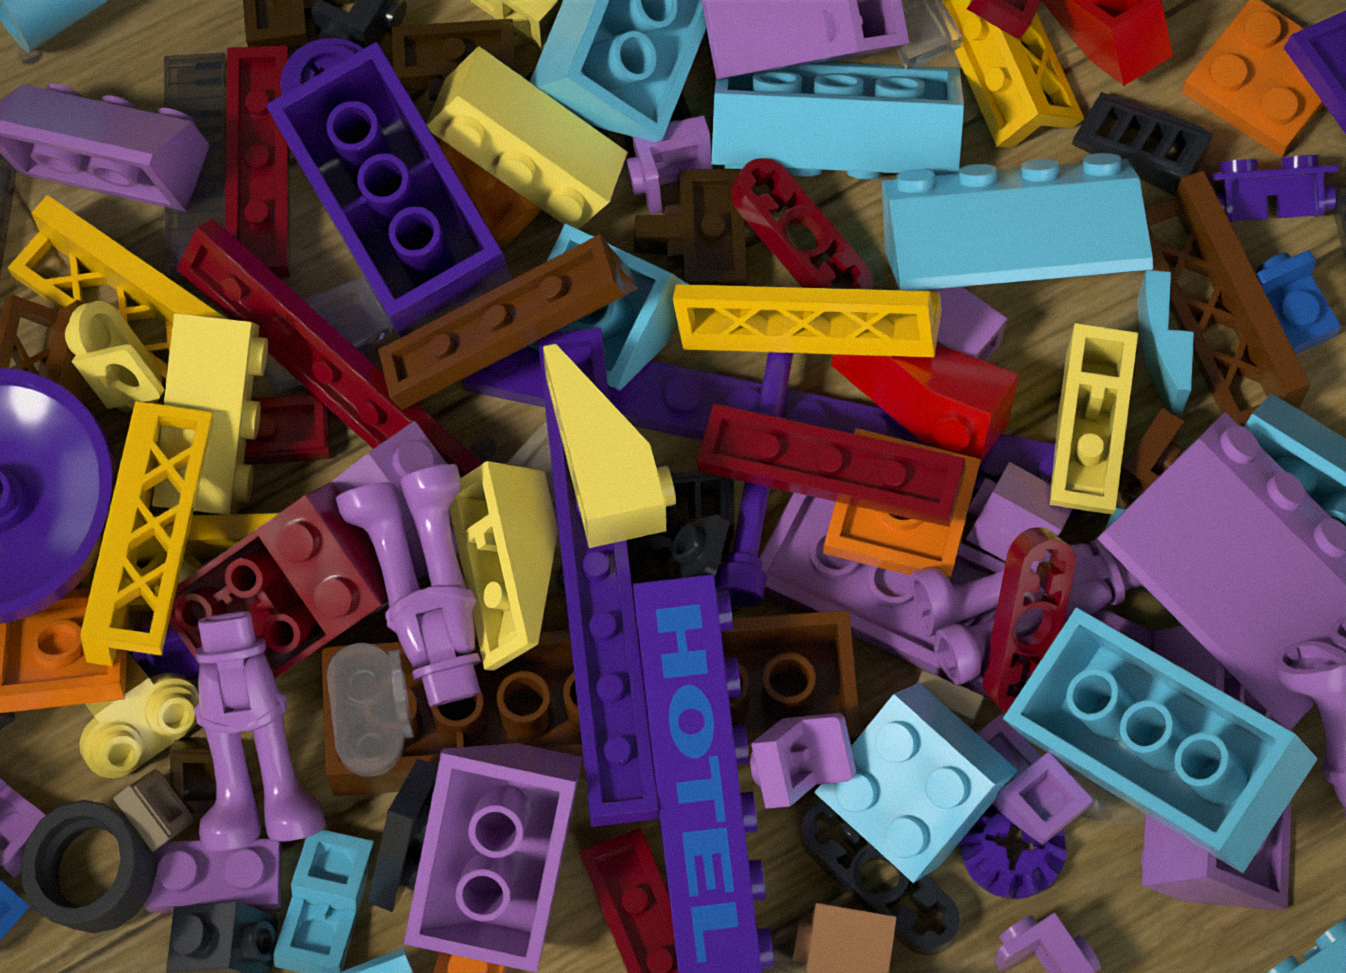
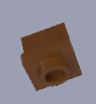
M1164 408L1161 409L1121 467L1118 492L1121 493V498L1128 507L1181 455L1184 449L1175 443L1184 421Z

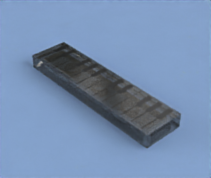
M225 53L164 56V108L174 109L190 116L194 120L196 128L210 145L187 212L165 206V276L178 285L192 284L177 270V267L196 227L214 218L225 228L227 60Z

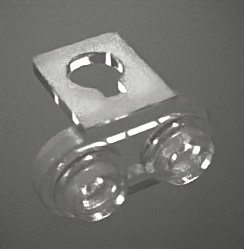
M368 643L351 644L341 649L329 664L327 683L335 747L341 762L346 768L358 775L376 776L387 772L398 762L403 752L404 739L414 736L406 675L399 650L388 651V656L379 647Z

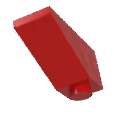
M1041 0L1086 57L1123 86L1142 77L1148 71L1173 57L1162 0Z
M936 344L935 357L833 354L831 362L833 368L921 442L942 450L981 459L980 464L1009 423L1019 377L1018 373L940 344Z

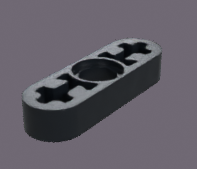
M823 800L813 804L807 810L802 820L800 835L804 851L868 912L895 916L894 936L911 951L928 956L939 954L952 944L959 927L960 917L956 904L926 875L914 883L909 880ZM837 819L845 824L842 838L854 850L857 849L860 840H865L869 844V846L856 854L848 870L840 865L846 861L848 852L839 843L832 839L824 845L817 842L820 828L816 822L819 820L828 825L833 824ZM874 860L886 861L896 869L899 879L898 884L888 893H872L861 882V869L867 863ZM910 884L919 890L913 893L911 903L924 914H929L934 909L942 913L939 927L944 933L938 936L931 930L925 932L922 936L914 931L917 917L905 904L902 905L898 915L893 914L889 910V908L902 900Z

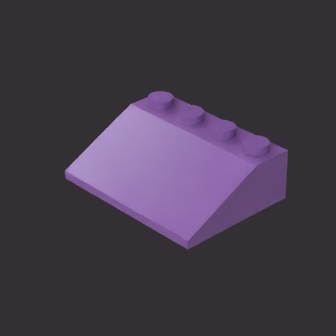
M1224 412L1097 539L1284 728L1289 730L1314 706L1315 701L1310 696L1288 690L1279 680L1274 660L1277 653L1285 647L1299 642L1317 641L1332 645L1329 635L1330 628L1339 619L1346 617V527L1338 520L1331 518L1306 493L1302 483L1294 475L1285 472L1259 446L1257 439L1248 429L1238 425Z

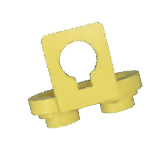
M104 301L82 304L74 310L65 330L67 346L76 355L72 363L106 408L117 407L122 412L132 414L135 401L157 404L165 391L162 386L159 367L118 310Z
M127 652L125 700L85 704L95 718L86 725L81 734L80 752L82 758L89 768L99 776L119 778L130 774L194 728L197 724L194 709L199 703L198 690L187 678L175 673H164L150 679Z

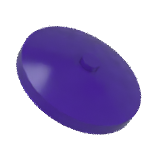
M0 368V624L16 621L46 609L63 598L85 578L99 557L118 477L117 463L109 439L92 413L72 393L59 384L32 372L11 368Z

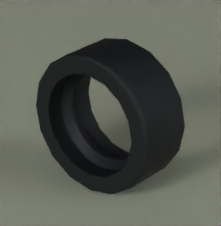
M79 800L60 805L43 817L28 837L20 863L23 889L33 908L54 923L89 933L116 929L137 915L151 895L157 873L155 851L152 852L121 810L105 803ZM92 828L103 829L115 836L119 843L120 864L116 879L106 894L94 903L86 906L73 904L64 898L60 891L58 871L62 856L71 842L86 830Z

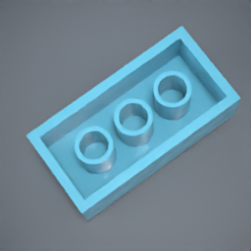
M1077 607L1003 717V720L1034 746L1046 753L1050 752L1060 762L1241 873H1244L1318 759L1293 732Z

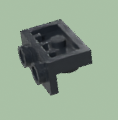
M417 758L387 812L368 903L390 912L394 911L406 888L413 891L415 888L438 766Z

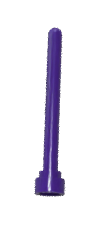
M768 352L757 413L782 418L794 353ZM749 482L744 483L732 553L725 555L724 562L719 564L717 573L714 576L716 591L729 590L731 605L740 607L760 605L763 602L767 574L762 570L763 562L757 557L770 487Z

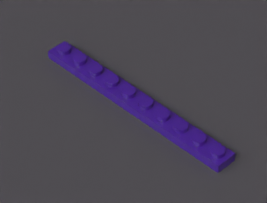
M530 346L462 380L464 391L545 407L539 351ZM650 361L621 390L608 385L610 402L633 426L697 440H703L713 404L757 413L762 389L761 383ZM787 389L783 419L854 434L855 428L934 447L921 442L881 408ZM1001 434L979 465L972 497L975 498L985 478L998 483L1009 462L1051 484L1055 444ZM1072 509L1069 517L1079 519L1082 510Z

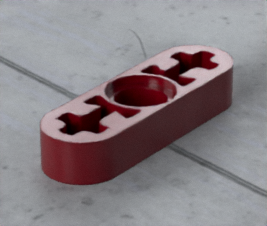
M757 158L751 160L743 167L731 185V201L739 214L802 288L835 289L831 282L844 277L851 284L849 289L872 290L873 278L866 263L781 164L771 159ZM766 184L772 191L770 195L764 193L758 197L753 193L751 189L753 185L759 187ZM784 205L787 206L788 210L777 222L772 217L775 212L779 213ZM799 224L808 228L814 235L815 248L812 250H802L794 246L787 236V226ZM824 253H827L830 257L828 262L824 261L818 269L815 268L814 264Z
M1044 527L1030 528L1019 534L1010 545L1006 557L983 677V688L986 695L1005 713H1007L1064 626L1076 558L1073 549L1065 541ZM1047 550L1051 554L1049 561L1039 562L1035 572L1031 568L1033 561L1043 560ZM1039 586L1045 590L1044 593L1038 592ZM1042 609V621L1039 627L1028 636L1017 637L1015 629L1019 618L1028 610ZM1013 654H1020L1019 659H1017ZM1023 673L1027 678L1025 682L1019 683ZM1010 684H1015L1013 692L1010 693L1007 690L1008 686Z

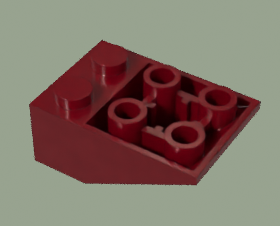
M333 481L304 495L177 585L169 621L195 659L196 649L202 647L198 626L200 619L248 611L251 612L255 637L265 639L266 648L263 652L276 679L388 602L384 577L375 547L366 530L344 521L336 501V497L341 493Z

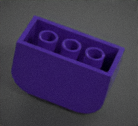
M377 42L266 104L304 175L400 338L512 279L502 251Z

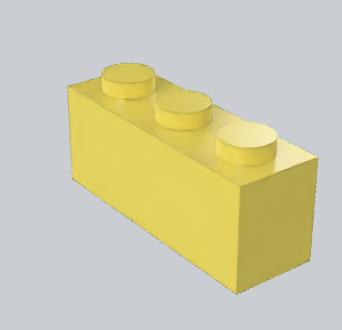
M480 46L446 77L426 123L429 131L562 224H568L576 229L582 227L610 202L628 153Z
M174 313L164 405L213 412L214 420L194 511L226 515L238 514L239 502L249 503L251 497L253 465L244 464L246 439L255 440L258 434L261 407L259 401H251L254 375L263 376L265 372L268 340L267 338L258 337L259 325L252 322ZM161 425L159 449L168 460L192 446L195 430ZM187 466L178 471L179 475L182 477L183 480L185 478ZM168 478L154 486L152 506L172 508L179 504L181 494Z

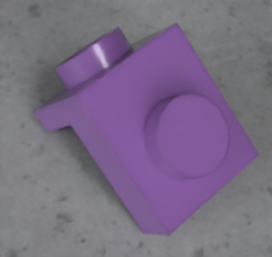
M704 115L682 121L669 122L663 139L658 142L633 137L635 157L625 159L626 172L632 194H644L650 215L662 212L660 185L677 182L679 170L713 169L710 133Z
M841 713L784 718L751 743L753 750L750 759L751 773L754 782L761 787L765 808L789 807L816 784L847 782L856 775L846 721Z
M1055 913L1037 923L1033 915H1030L1008 928L999 937L1004 945L998 949L993 961L1001 973L1032 953L1035 954L1047 973H1096L1101 969L1099 960L1087 941L1080 935L1072 938Z

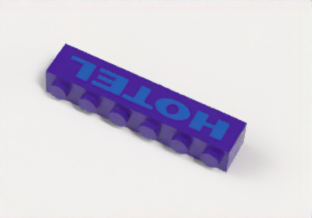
M714 574L633 584L678 973H762V969L774 968V957L770 928L756 927L753 901L766 900L762 861L761 859L748 860L745 833L758 832L753 791L740 792L737 765L750 763L745 724L732 725L729 698L741 697V686L737 656L724 658L721 631L733 630L729 590L716 591Z

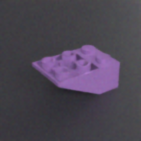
M701 0L716 80L872 55L910 44L902 0Z

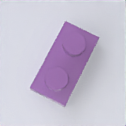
M256 839L243 847L226 851L206 850L202 847L201 841H167L155 850L157 873L151 895L144 904L148 913L173 912L174 907L225 902H239L258 910H281L282 844L280 841Z

